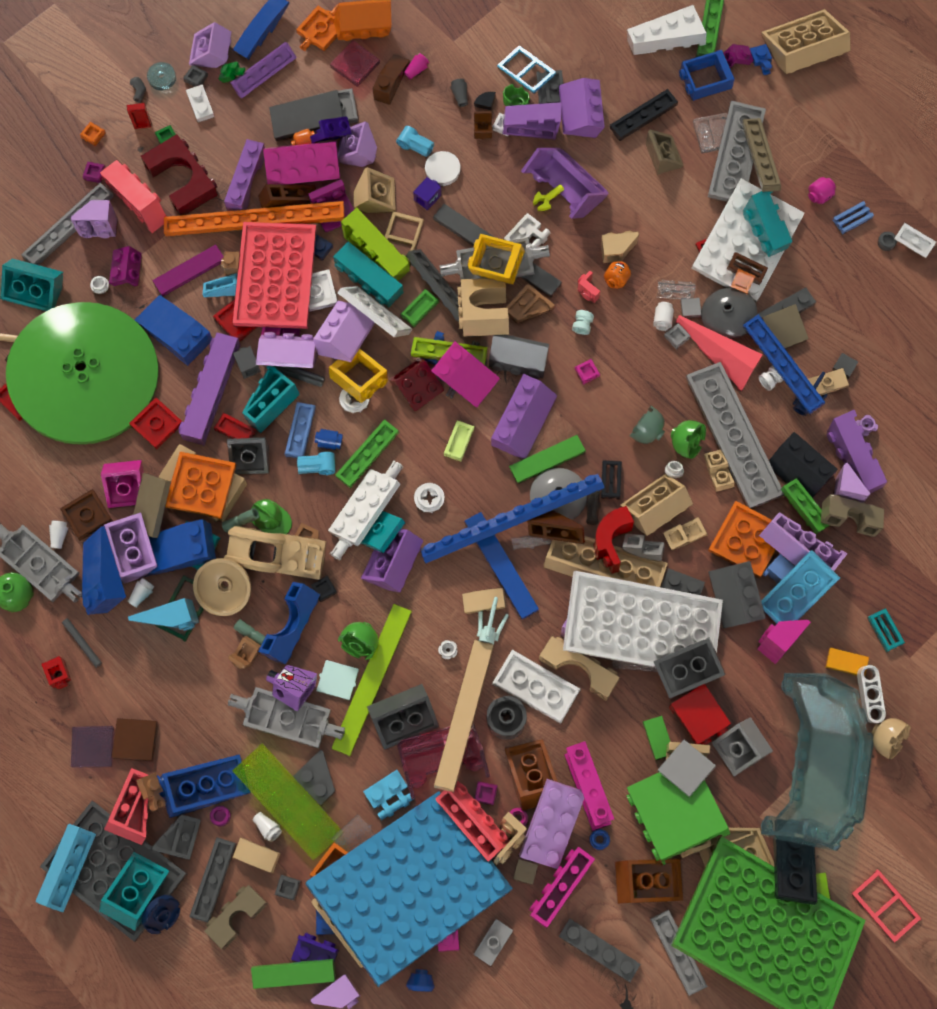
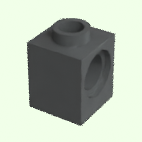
M251 346L242 347L233 353L244 379L261 372L259 365H256V358Z

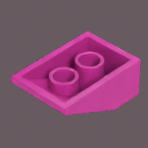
M455 341L431 370L476 408L500 380L496 374Z

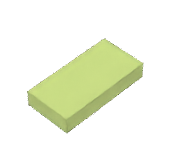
M457 420L444 451V456L462 462L475 426Z

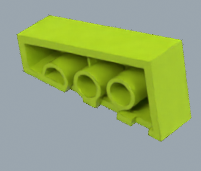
M358 208L354 209L341 221L344 239L397 281L410 271L408 258L403 254L401 255L395 246L381 234Z

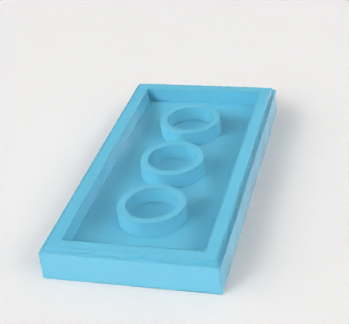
M811 550L761 600L763 610L776 624L779 621L799 620L840 577Z

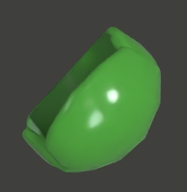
M510 84L504 88L503 102L505 106L529 105L530 96L523 87L515 88L513 84Z

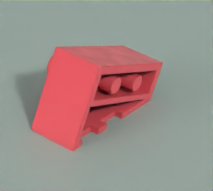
M131 768L104 830L142 845L146 839L149 799H143L136 780L147 776V774Z

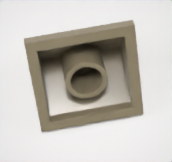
M650 129L647 133L646 147L657 175L682 168L684 165L672 135Z

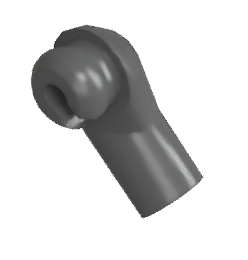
M134 77L130 80V85L136 90L133 100L141 103L146 87L142 79Z

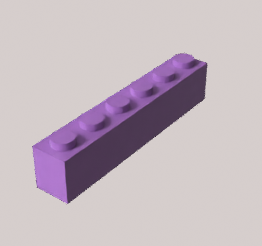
M216 333L215 338L211 339L209 355H206L204 358L205 366L203 371H200L198 374V385L192 391L191 404L187 405L185 420L179 426V433L183 440L205 445L235 362L233 353L237 352L240 348L238 338Z

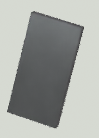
M338 90L269 107L276 141L293 137L294 133L304 129H309L310 131L319 130L320 120L343 117Z

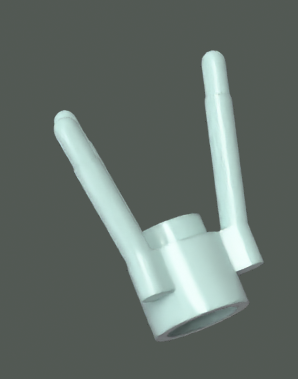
M494 597L488 626H484V629L483 611L478 612L477 637H479L481 642L494 644L495 641H498L499 635L509 617V614L506 613L495 632L492 624L498 601L497 597Z

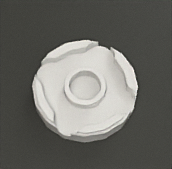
M436 152L429 156L425 163L426 176L431 180H436L440 186L450 185L459 177L461 170L459 159L450 152Z

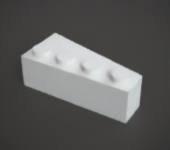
M694 5L627 29V41L633 55L657 52L660 49H666L667 51L673 50L674 47L683 46L688 48L695 44H699V46L706 45V31Z

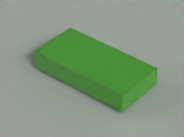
M425 289L400 315L415 328L439 303V300Z
M662 716L643 721L642 723L655 761L665 758L667 744L671 741Z

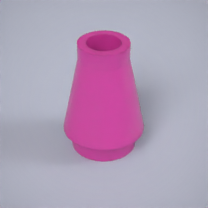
M421 53L415 55L404 71V74L411 80L428 68V59Z

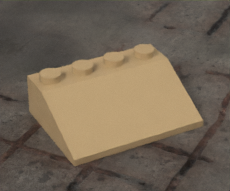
M825 9L762 32V37L776 63L786 74L810 67L813 64L850 51V32Z

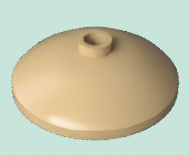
M217 558L206 562L199 568L194 577L193 591L196 600L206 611L218 616H229L239 612L247 604L251 595V581L241 565L230 559ZM223 581L228 583V587L223 585Z

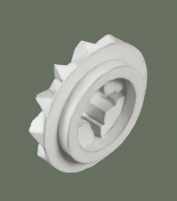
M344 389L339 397L340 404L344 410L352 414L355 412L361 413L363 409L367 408L370 401L366 399L362 403H351L350 397L353 396Z
M425 483L415 491L414 502L417 508L423 512L433 513L444 504V492L434 483ZM428 491L431 497H435L432 499L431 505H429L428 500H424V498H427Z

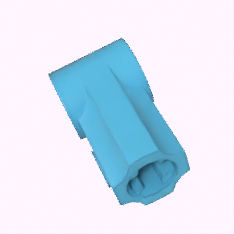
M405 126L396 140V143L405 150L412 149L425 157L431 154L434 147V142L419 135L411 126Z
M321 452L315 456H299L297 459L298 473L334 474L336 472L335 454L333 452Z

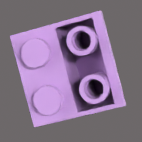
M91 200L71 216V221L76 231L83 238L116 237L117 216L110 200Z

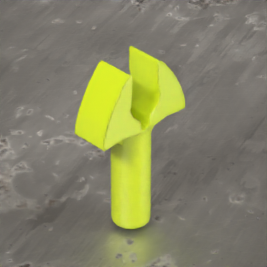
M558 185L546 195H541L538 191L534 197L533 206L540 201H544L542 205L537 207V210L546 211L551 209L550 200L564 191V187Z

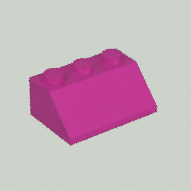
M809 620L779 621L776 626L771 624L758 641L760 643L758 650L776 664L811 622Z

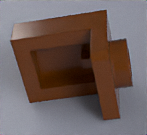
M475 111L474 139L484 140L492 138V112Z

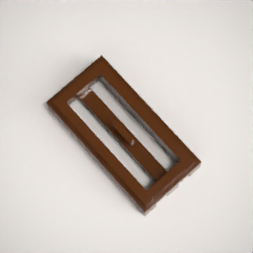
M735 252L727 270L736 274L737 270L740 269L755 275L753 283L760 285L768 267ZM735 259H737V260H739V261H741V262H743V263H745V264H747V265H743V264H741V263L735 261ZM751 267H753V268H755V269H757V270H759V271H762V273H760V272H758V271L752 269Z

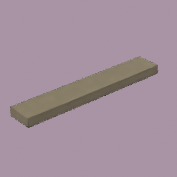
M761 118L743 119L742 126L762 192L781 191V182Z

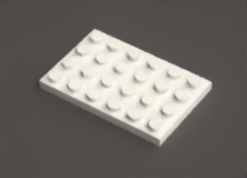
M741 178L691 269L726 288H732L730 286L736 274L727 270V267L735 252L768 267L761 284L752 283L748 294L751 295L756 303L784 251L768 257L767 253L763 252L758 237L754 236L750 223L743 216V209L751 196L762 190ZM771 195L774 205L778 203L780 208L777 210L781 221H785L792 238L804 212ZM735 259V261H737V262H739V263H741V264H743V265H747V264H745V263H743V262H741V261ZM751 267L752 269H754V270H756V271L762 273V271H759V270H757V269Z

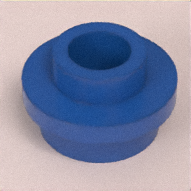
M597 829L590 835V844L597 850L605 849L610 843V836L605 830ZM601 836L603 843H597L596 837Z

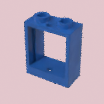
M722 50L683 61L679 70V76L686 84V93L691 96L692 101L732 89L735 80ZM715 65L721 81L696 88L690 72Z

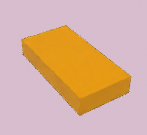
M829 648L825 668L857 676L858 670L868 665L869 657Z

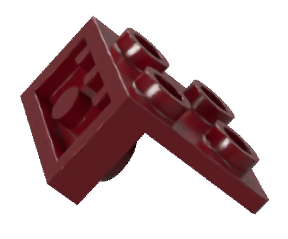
M416 359L389 379L392 386L399 388L413 411L419 410L444 391V388L424 359Z

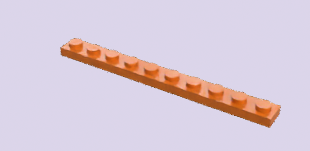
M343 201L169 216L164 217V235L166 237L243 230V222L284 224L342 221L345 218V207Z

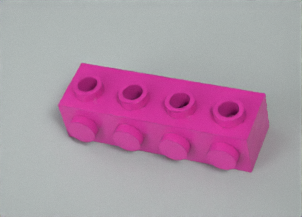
M580 847L575 851L571 849L565 858L568 862L564 868L559 866L553 875L556 879L552 885L547 883L541 892L544 896L540 902L535 900L529 909L532 912L530 917L546 929L595 860V858Z

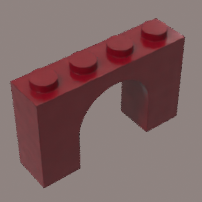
M176 134L141 155V159L153 178L174 166H184L192 171V177L188 184L169 195L173 207L181 216L188 214L218 195L216 191L218 186L213 178H208L206 168L198 164L199 160L194 152L190 153L188 150L189 145L185 139L181 140Z

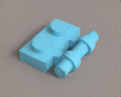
M395 770L363 791L374 809L380 805L383 807L384 810L377 814L381 821L386 817L390 818L394 815L395 811L403 806L404 808L410 805L409 802L415 799L412 792L405 796L402 793L408 786L398 770ZM397 795L399 800L389 806L386 801Z

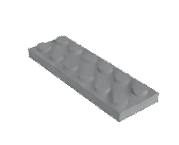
M731 101L708 192L709 198L728 202L741 178L749 182L753 159L742 122L743 119L761 118L763 124L765 108Z

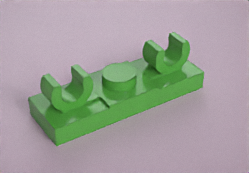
M797 478L780 489L784 496L788 498V503L792 504L803 520L806 521V525L811 527L814 534L817 535L830 526L821 523V508Z

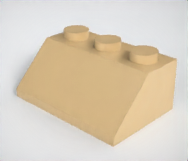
M664 474L620 506H627L636 528L648 536L663 524L671 521L676 515L684 512L693 502L683 484Z

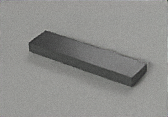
M216 837L189 917L207 923L212 918L237 845L236 843Z

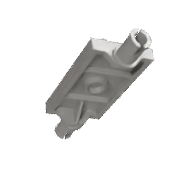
M528 237L510 240L511 242L522 244L525 250L516 278L535 274L534 259L550 257L548 245L532 248V246L530 247ZM487 246L479 268L504 274L511 252ZM474 247L457 250L456 263L440 265L442 277L458 274L461 279L485 278L472 274L468 268V260L470 256H473Z
M0 523V539L2 540L0 557L24 576L52 602L62 593L68 596L74 603L78 599L73 594H76L79 598L82 597V592L71 584L80 574L24 525L13 532L6 529Z
M255 687L251 698L247 699L231 694L229 697L231 700H228V706L242 709L246 713L243 726L318 749L323 736L328 735L342 740V733H345V727L329 723L331 709L304 702L301 708L296 711L275 698L271 691Z

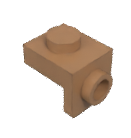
M244 636L236 651L228 659L232 661L235 667L245 669L252 665L261 645L248 636Z

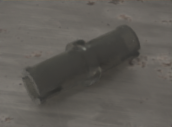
M600 490L588 495V501H586L587 524H598L599 508H601V502H599Z

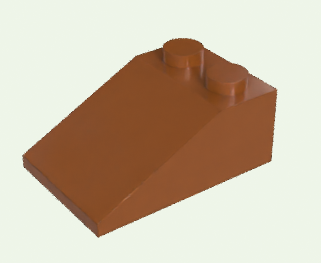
M543 739L504 749L522 811L537 807L547 779L558 782Z
M656 859L616 861L618 904L683 901L680 859L665 860V865L662 864L661 859L658 861Z

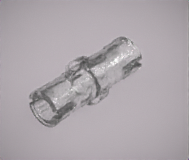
M529 534L524 537L511 538L513 550L527 547L534 549V546L551 545L550 539L537 538Z

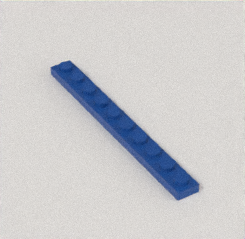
M598 474L587 476L584 480L571 483L561 490H554L547 496L535 498L528 504L516 506L509 512L496 515L495 518L483 520L476 526L464 528L457 534L445 536L442 540L435 543H429L420 549L425 563L431 562L605 488Z

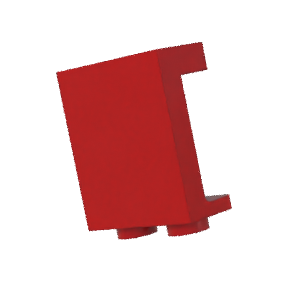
M705 684L692 690L669 706L672 713H676L693 739L694 744L708 745L712 742L710 738L715 735L720 737L728 731L727 728L731 725Z

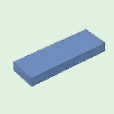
M297 402L285 450L286 457L298 459L299 456H305L316 410L315 405Z

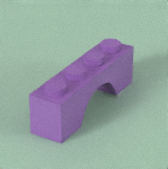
M246 140L224 200L227 211L247 210L253 178L257 170L261 169L264 163V143Z

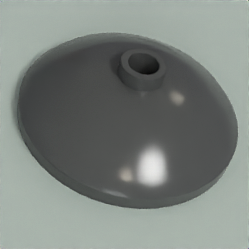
M723 288L712 293L704 302L701 310L702 322L704 327L729 339H736L748 333L743 325L757 316V306L750 294L735 288ZM727 306H730V307H731V309H729V310H726L725 308H726Z

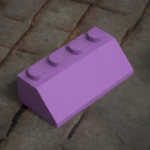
M523 374L491 437V446L522 460L526 459L557 395L541 381Z

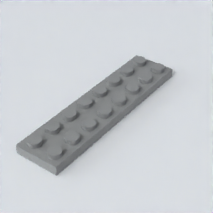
M719 362L686 375V380L719 449L728 462V468L746 506L752 509L783 497L784 493L780 490L782 487L722 363Z

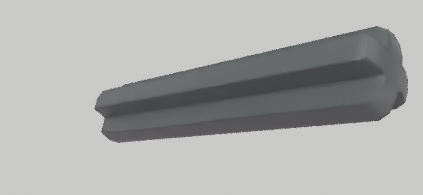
M273 366L283 375L322 387L325 381L323 376L297 367Z

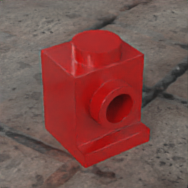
M61 656L41 664L47 681L52 688L62 689L68 686L67 682L71 681V677L66 667V662ZM62 672V676L56 678L57 673Z

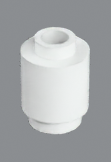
M660 302L655 309L653 325L660 331H666L672 327L674 309L671 303Z

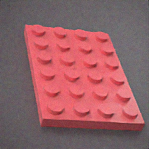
M243 222L233 314L234 326L308 329L316 225Z

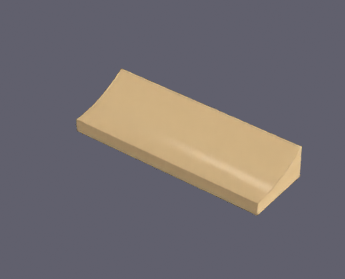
M584 536V544L552 540L545 559L544 568L573 577L574 571H580L656 587L661 586L668 564L663 561L635 556L624 551L623 548L613 545L621 565L619 572L611 574L609 568L605 567L603 558L596 560L594 553L595 539Z

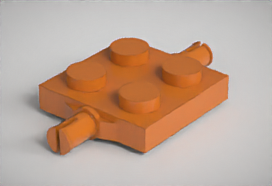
M338 4L332 11L325 10L318 5L296 29L297 34L305 38V41L300 45L303 51H306L311 44L325 51L337 38L334 18Z

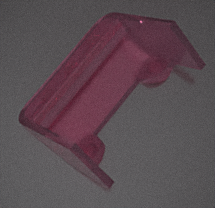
M473 723L462 765L465 764V767L471 771H478L483 768L485 776L488 778L490 774L484 750ZM450 727L411 737L398 743L397 747L411 799H415L413 788L423 786L427 781L426 775L438 772Z

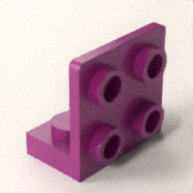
M341 179L308 194L310 204L343 201L345 217L354 210L346 195L345 186ZM341 221L320 223L325 233L342 226Z

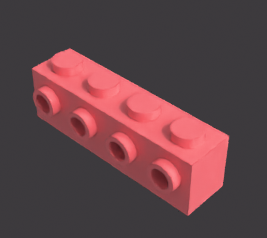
M457 781L454 792L444 790L435 799L488 862L495 858L510 842L506 833L497 827L493 818L485 813L480 803L473 799L468 793L467 788L459 781Z

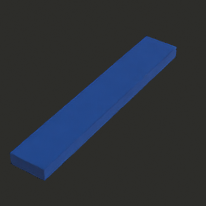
M758 314L743 325L745 330L806 411L811 414L825 404L823 398Z
M482 512L465 520L464 523L467 528H471L486 519ZM492 535L476 542L521 619L523 620L539 611L538 606L496 536Z

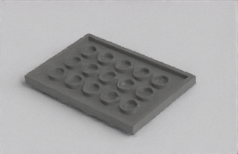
M91 801L73 824L95 833L96 836L72 893L136 942L145 930L142 921L136 931L99 912L101 899L133 852H136L169 870V874L155 899L162 895H172L187 873L160 852L152 851V846L146 841L140 845L104 830L110 813L94 801ZM60 842L40 866L47 873Z

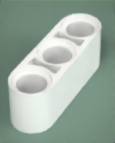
M866 665L857 672L863 716L869 723H880L886 717L880 675L875 666ZM866 669H869L872 672V678L870 680L864 677V671ZM869 689L875 691V698L873 700L867 696ZM872 709H876L879 713L876 720L870 716Z

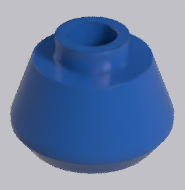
M416 969L415 973H411L406 984L408 990L432 992L435 988L432 975L428 974V970Z

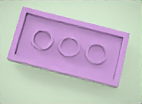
M549 779L546 780L519 853L521 858L555 869L559 868L584 801V796L580 789Z

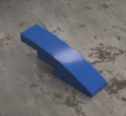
M268 0L243 32L233 50L249 60L256 47L262 45L268 33L274 31L290 3L286 0Z

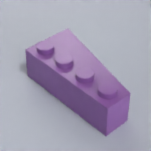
M852 410L833 419L827 430V438L830 443L834 444L838 458L842 459L844 464L848 463L867 490L873 493L883 488L887 480L878 460L872 458V447L870 443L864 441L862 425H857L854 419L857 414L855 410Z

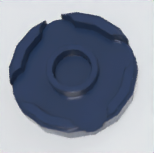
M162 895L154 899L146 907L142 915L143 927L151 934H160L162 930L171 928L180 914L179 901L172 895Z

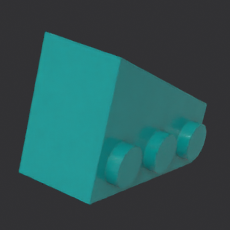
M761 191L751 196L743 209V216L750 223L754 236L758 237L763 252L767 253L768 257H771L788 249L793 241L785 221H781L777 210L780 208L778 203L774 205L770 195L773 191Z
M269 365L264 377L258 382L257 390L251 395L242 412L247 422L259 433H262L300 395L296 385L275 367Z

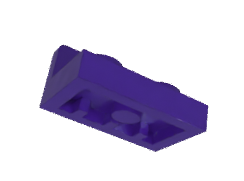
M347 116L320 120V129L316 130L317 134L310 136L312 143L340 139L352 134Z
M305 933L304 936H298V942L291 960L304 962L334 959L335 963L339 950L335 949L336 944L326 940L322 944L315 941L316 936Z

